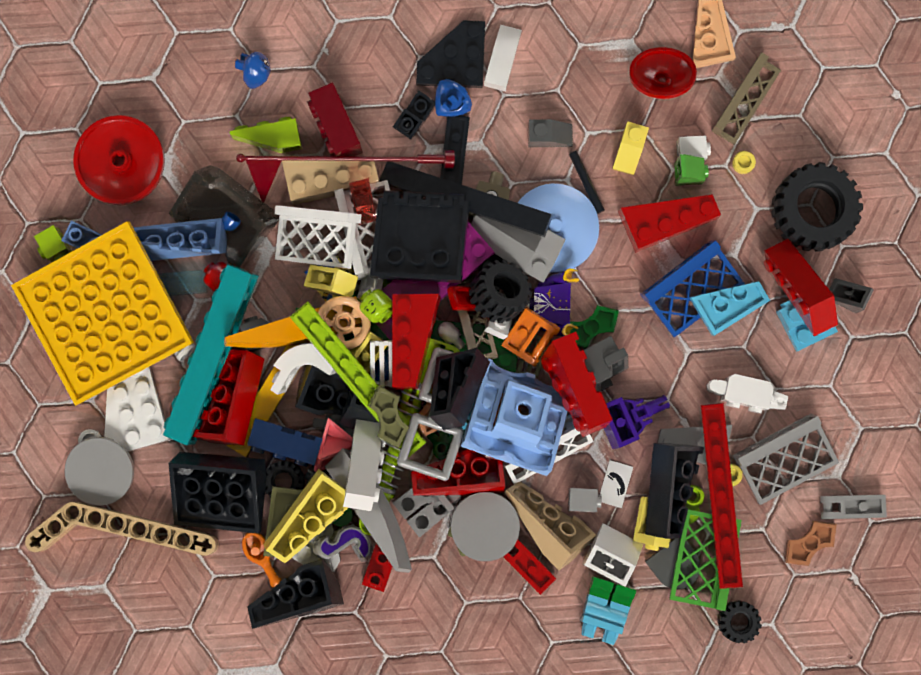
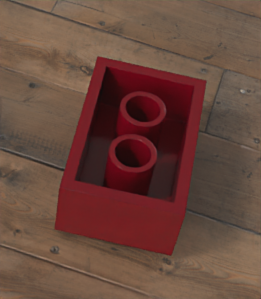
M332 82L309 92L311 100L307 101L313 118H319L316 124L322 138H328L325 144L330 156H357L362 154L360 141L334 83Z

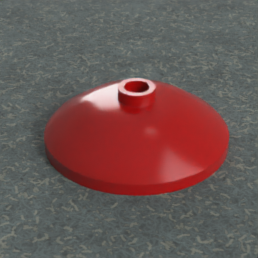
M656 47L641 52L633 59L629 69V77L633 86L639 92L657 99H669L683 95L692 88L697 76L694 61L684 52L668 47Z

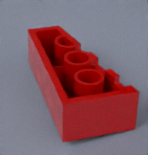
M713 194L621 207L618 211L635 253L717 220L721 216Z
M786 239L764 250L766 260L763 262L765 268L769 273L772 272L777 284L783 289L812 335L817 336L837 326L838 319L833 293L790 240Z
M392 294V387L394 389L419 388L438 305L441 300L439 294Z
M573 332L553 340L541 357V364L543 369L549 373L553 388L559 392L565 410L572 416L575 429L578 432L580 431L582 437L606 428L613 419L601 391L596 392V378L593 372L587 370L585 365L586 354L584 350L579 351L576 343L579 337L577 332Z

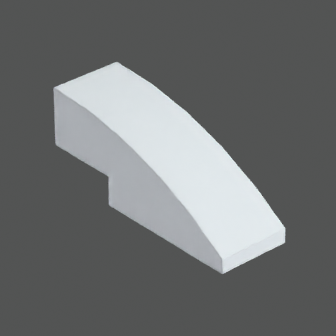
M500 25L484 86L506 92L522 30Z

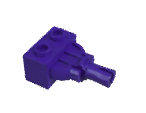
M662 395L638 407L636 405L644 402L643 398L633 401L620 397L607 402L606 405L613 420L603 429L612 449L621 448L639 440V434L644 430L645 426L653 422L652 418L645 421L643 419L670 408L669 402L658 406V404L667 401V397Z

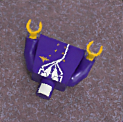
M569 268L565 272L549 276L544 282H539L533 290V298H529L530 302L526 306L549 322L560 327L561 330L554 336H566L570 334L573 328L578 329L577 326L570 324L571 283H567L579 281V278L572 279V273L578 271L577 269Z

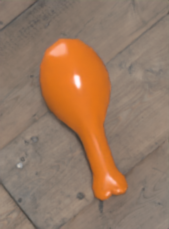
M247 532L242 539L243 552L250 561L264 569L269 578L271 588H275L282 579L273 569L270 563V556H263L266 539L259 533Z

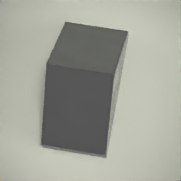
M837 278L834 279L829 289L834 295L835 304L854 313L865 310L874 291L870 287Z

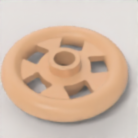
M337 296L326 301L319 309L318 314L329 327H333L338 333L337 337L350 350L358 347L364 341L371 329V321L360 311V301L349 296ZM343 305L352 307V313L342 311ZM330 310L337 313L332 320L326 317ZM354 318H361L362 327H355ZM345 320L347 326L341 327L339 321ZM352 332L354 338L345 341L343 335Z

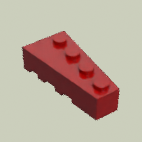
M230 350L219 375L221 381L213 389L210 396L213 398L208 411L204 410L201 419H204L199 430H195L193 437L214 444L245 445L265 358L247 350Z

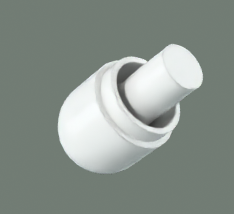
M443 322L439 325L438 334L446 343H453L458 350L465 345L459 337L461 335L459 330L453 323Z

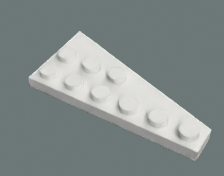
M151 367L107 389L104 437L113 439L128 452L170 440V438L163 436L165 418Z

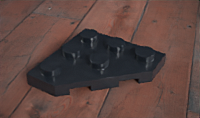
M463 20L418 60L416 86H438L441 80L449 79L461 84L464 88H483L485 21Z

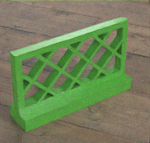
M688 509L682 537L679 541L669 600L725 611L729 588L720 589L718 568L714 563L717 558L716 556L711 558L705 549L706 546L715 541L714 533L709 527V524L713 522L712 514ZM690 515L699 516L704 525L693 531L688 524ZM703 517L710 518L711 520L706 522ZM736 519L739 538L742 520ZM706 527L713 538L702 545L695 534ZM693 536L700 547L689 554L684 545L685 541ZM702 550L709 561L698 567L692 556ZM683 551H684V553L686 554V557H684V558L682 559ZM689 559L696 570L684 576L680 570L681 563ZM711 563L716 572L715 576L707 581L700 570ZM698 572L705 583L694 590L687 579ZM685 581L691 593L685 597L675 596L677 586ZM706 586L712 593L710 603L701 601L696 594ZM694 595L697 600L689 598Z

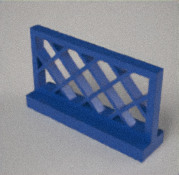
M716 240L706 243L640 294L674 338L701 318L698 313L695 315L687 314L688 304L691 301L689 298L691 285L702 287V294L706 293V288L726 289L722 287L724 274L732 275L737 282L732 287L745 284L720 250L721 247ZM716 255L722 261L720 271L709 269L710 261ZM696 270L705 271L703 284L692 283V276ZM709 272L720 273L718 286L707 285ZM679 283L687 284L685 298L674 296L675 287ZM661 297L670 298L668 311L659 310L655 302ZM673 299L685 300L683 313L672 312ZM671 314L683 316L682 324L676 330L670 324Z

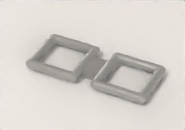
M439 347L433 350L419 392L421 400L431 403L432 394L429 391L434 379L436 357L452 354L453 352ZM430 412L428 417L414 413L411 416L409 429L406 432L397 464L401 467L447 481L450 477L464 430L460 427L443 430L430 418ZM419 424L453 435L442 470L407 459Z

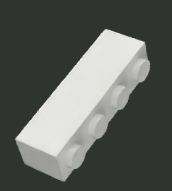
M356 419L343 507L371 511L373 502L378 503L380 488H376V483L380 484L382 470L378 469V465H382L384 459V452L380 451V449L385 447L386 442L377 437L379 423Z

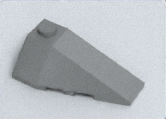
M475 215L471 222L472 227L494 250L496 255L507 260L509 263L516 264L515 267L521 268L523 272L541 282L545 281L566 240L550 230L547 231L545 237L479 215Z

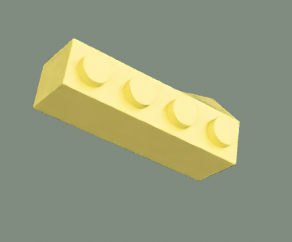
M318 469L264 543L266 551L284 563L290 560L311 539L323 532L325 527L335 519H338L348 509V507H343L345 488Z

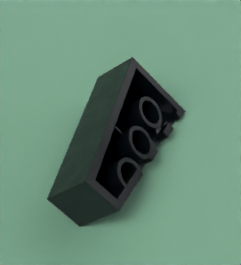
M654 443L645 534L665 539L682 537L688 513L686 502L692 497L694 488L690 486L693 475L697 474L699 470V465L696 463L698 455L703 454V446Z

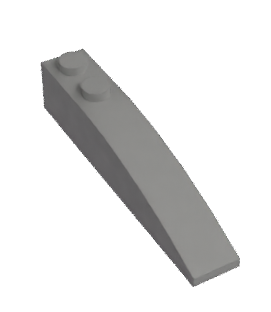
M342 448L325 468L332 479L346 489L351 450ZM380 488L378 503L373 502L371 511L354 509V511L395 571L409 573L412 568L399 524L386 496Z

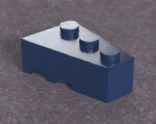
M255 418L247 445L251 446V451L264 454L266 450L272 452V457L286 460V457L295 459V464L307 467L308 463L315 465L323 438Z

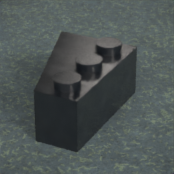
M478 348L436 357L430 418L443 430L462 427L468 418L490 364V361Z

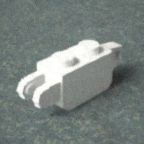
M733 374L727 377L725 381L713 379L706 385L707 391L722 396L721 401L727 402L726 406L740 408V405L749 407L748 411L762 414V410H785L787 406L788 396L774 391L773 385L768 381Z

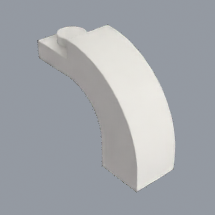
M311 342L298 345L284 352L273 365L281 371H278L273 377L272 383L274 384L270 390L277 395L285 393L297 371L303 365H313L328 375L335 374L336 372Z

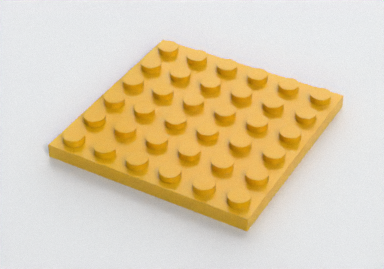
M130 221L119 225L11 285L75 406L194 343Z

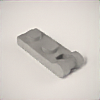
M886 495L820 496V502L823 503L821 519L887 518ZM832 503H838L839 512H832Z

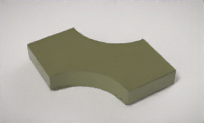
M378 385L367 405L375 411L379 419L377 437L399 448L409 429L402 422L398 414L397 405L400 396Z

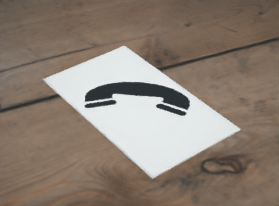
M609 460L600 492L602 503L622 508L633 470L632 466Z

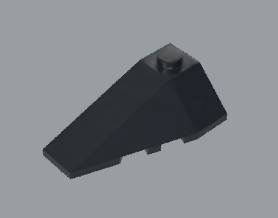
M305 365L298 384L295 407L316 415H341L350 388L337 373L328 375L313 365Z
M320 559L301 565L296 569L295 573L288 578H284L280 581L279 585L271 591L264 593L248 605L247 608L251 627L256 629L344 605L339 581L326 561Z

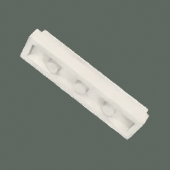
M571 415L566 416L559 445L562 444L564 447L556 453L554 463L593 442L591 435H587L579 441H573L575 436L580 434V431L578 432L575 429ZM502 461L514 485L536 473L524 469L522 472L514 475L512 470L519 466Z

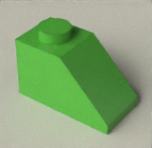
M683 154L674 163L675 186L702 185L705 178H708L709 170L708 165H704V158Z

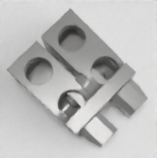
M412 488L395 500L393 505L404 519L421 506L424 507L407 521L420 538L454 509L453 506L462 497L461 495L413 496Z

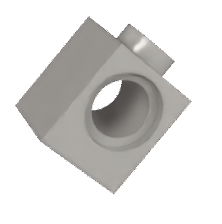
M569 488L568 511L597 512V508H601L602 495L598 494V489Z

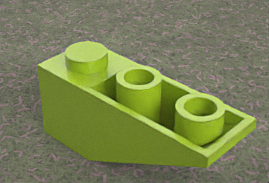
M283 117L278 119L279 122L274 123L262 121L253 127L241 125L235 127V130L229 131L234 140L278 153L303 149L296 118Z

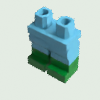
M592 576L583 614L580 619L583 622L581 635L594 638L596 628L600 627L605 629L601 641L614 645L618 635L623 633L628 612L637 590Z

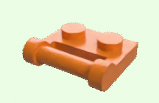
M526 307L501 346L532 366H537L540 361L539 357L553 336L557 335L561 329L556 324L549 322ZM540 327L546 329V332L532 353H528L525 351Z

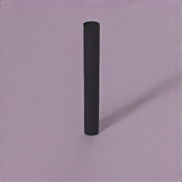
M571 152L569 156L596 213L604 212L605 209L578 152Z

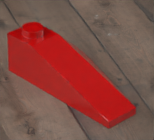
M469 449L457 453L447 481L416 471L411 472L413 496L473 495L480 492L497 494L504 493L505 489L503 462ZM446 459L433 462L427 466L442 470Z

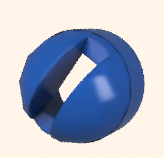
M228 211L222 217L224 228L227 231L235 230L241 223L239 217Z

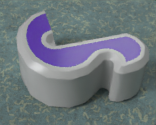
M348 525L335 530L331 539H329V536L318 538L314 542L313 553L317 558L330 559L351 544L359 560L366 562L371 556L372 545L368 535L364 534L360 527Z

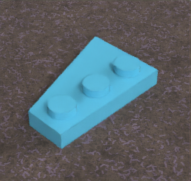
M759 281L689 297L711 336H715L770 301Z

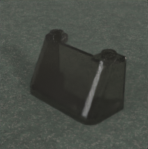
M209 165L194 171L170 210L169 215L174 218L176 223L222 218L227 211L239 217L241 223L233 231L225 230L227 235V251L225 256L229 264L241 268L279 221V215H276L272 208L216 166Z

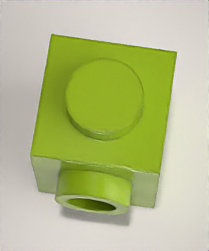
M54 225L34 236L39 245L37 250L43 259L54 262L72 252L69 245L61 241L63 234Z

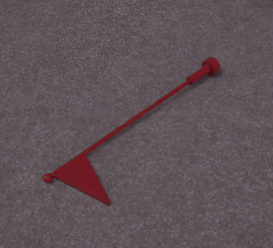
M444 150L443 155L418 154L417 157L244 156V154L240 153L236 156V160L240 163L246 160L260 199L264 203L281 161H417L418 164H443L444 168H454L455 155L454 150Z

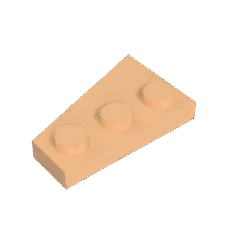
M698 0L692 58L696 68L735 60L736 56L722 0Z

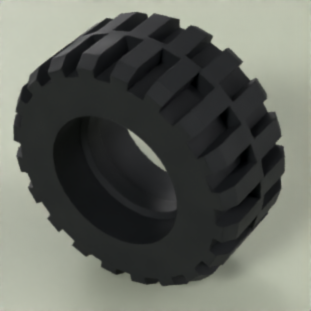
M818 162L816 165L809 163L802 168H797L782 181L775 191L776 195L772 199L774 209L771 211L772 218H776L777 222L774 225L776 230L781 229L783 234L780 236L784 240L788 238L792 241L791 243L794 247L801 246L804 251L813 249L815 252L835 247L853 234L856 230L855 226L860 223L862 218L859 215L863 211V203H859L862 194L861 191L856 192L854 187L857 183L854 179L850 181L847 178L849 173L845 170L839 172L837 171L838 166L831 164L827 167L823 162ZM808 188H818L830 195L836 209L835 218L831 224L825 227H815L808 224L801 217L797 201L802 191Z

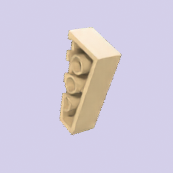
M282 161L289 196L293 205L335 196L334 190L343 188L346 191L379 182L375 161Z

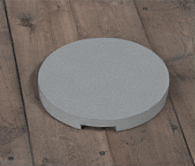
M93 437L79 443L70 452L65 464V478L70 490L80 500L92 505H108L119 500L129 490L134 479V464L129 452L113 439Z
M480 492L465 498L455 509L451 521V533L456 546L466 556L477 561H493L505 556L514 547L520 531L519 518L512 504L504 497L490 492Z

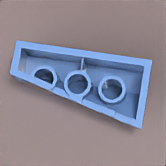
M222 218L133 227L151 261L226 253L227 235Z

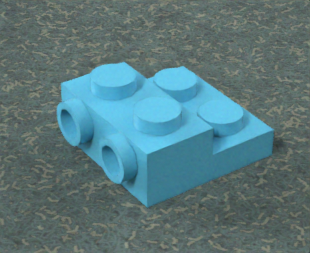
M790 300L781 304L782 309L776 312L796 352L838 332L835 326L817 336H813Z

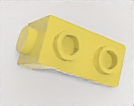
M642 496L633 541L643 543L646 549L658 551L659 547L669 548L670 539L645 534L648 497Z

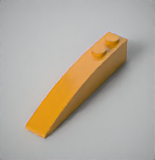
M343 305L342 311L352 313V307ZM330 310L326 317L332 320L337 313ZM290 317L224 338L225 346L245 348L281 347L310 342ZM354 318L355 327H362L361 318ZM345 320L339 321L341 327L347 326ZM331 326L330 328L337 335L338 333Z

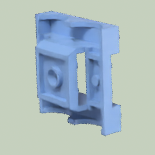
M488 359L490 364L477 393L461 447L547 476L552 471L567 415L559 392L553 386L539 381L534 374L529 372H510L498 367L492 359ZM502 393H504V394H503L502 401H501V405H500V408H499V412H498V415H497V419H496L495 425L493 426L494 421H495V417H496V413H497V410H498V406H499V403H500V399H501ZM518 406H526L529 409V415H522L518 410Z

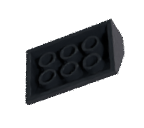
M179 452L168 463L174 525L260 534L266 489L265 459Z

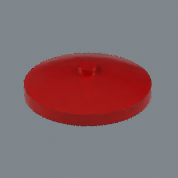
M115 115L96 121L82 133L75 147L73 164L79 183L91 196L111 205H128L142 200L156 188L163 175L165 155L158 136L148 125L130 116Z

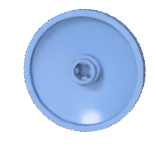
M552 183L530 190L519 200V204L552 214L553 218L548 230L566 239L549 273H561L569 268L574 269L591 255L599 236V219L593 204L583 193L568 185Z

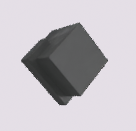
M611 336L584 350L587 357L585 359L586 368L588 371L593 372L596 378V392L613 386L610 378L629 368L626 350L624 348L619 350Z

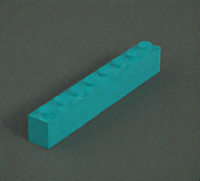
M227 265L222 270L220 285L212 296L213 303L211 309L204 317L205 325L202 332L196 338L197 346L194 353L188 359V370L180 380L181 388L178 395L173 399L171 415L164 423L165 431L163 436L184 445L196 444L197 438L193 437L196 429L199 430L204 419H201L204 410L208 411L213 399L210 397L211 393L218 386L219 375L232 349L230 346H225L224 338L238 333L257 283L258 275L232 265Z

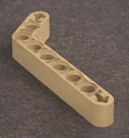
M69 502L34 529L25 540V545L30 551H45L74 527L81 525L205 556L215 553L219 547L218 539L212 534L82 502ZM73 506H76L79 510L77 518H73L70 515V510ZM96 511L101 514V521L98 524L92 520V515ZM117 517L123 520V527L121 529H117L114 526V520ZM55 521L61 524V529L58 533H55L52 529ZM139 522H142L146 527L143 535L138 534L136 531V525ZM162 527L168 532L165 540H161L158 537V531ZM183 533L188 534L190 537V542L187 546L182 545L180 542V536ZM45 535H48V536H49V537H44V538L40 541V544H41V545L36 546L35 543L38 541V540H37L38 537H43V536H45ZM209 539V544H212V548L205 550L204 545L195 544L197 541L204 542Z

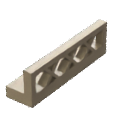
M762 52L712 132L733 145L739 139L781 72L780 69L767 62L769 56ZM763 67L774 73L770 80L761 81L759 72ZM758 86L760 91L759 98L750 100L748 95L749 88ZM747 104L749 114L738 118L737 107ZM736 123L737 133L734 138L723 131L727 124Z
M476 274L468 276L458 286L472 282ZM457 310L467 349L478 348L481 342H484L491 347L492 351L491 353L484 354L487 359L498 358L492 334L484 331L480 336L474 333L472 329L476 321L486 325L487 317L483 318V320L479 318L482 314L480 311L473 315L468 311Z

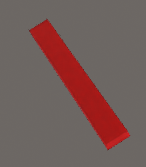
M724 403L701 405L720 589L743 587Z

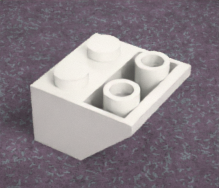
M602 523L582 564L626 587L636 567L644 544L635 542L632 538Z

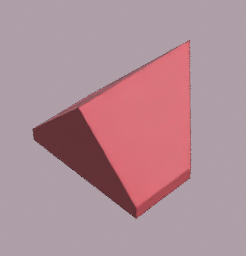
M329 418L315 462V472L318 469L321 471L325 470V466L342 448L351 450L353 437Z

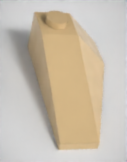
M522 482L516 483L505 491L506 496L542 554L558 570H561L573 561L597 536L581 519L576 516L571 518L561 511L562 507L557 504L552 506L544 501L543 495Z

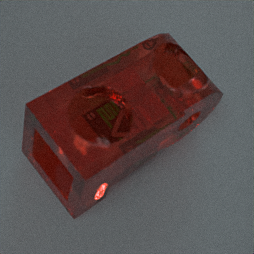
M369 178L349 183L356 213L362 215L361 224L359 225L376 221L377 215Z

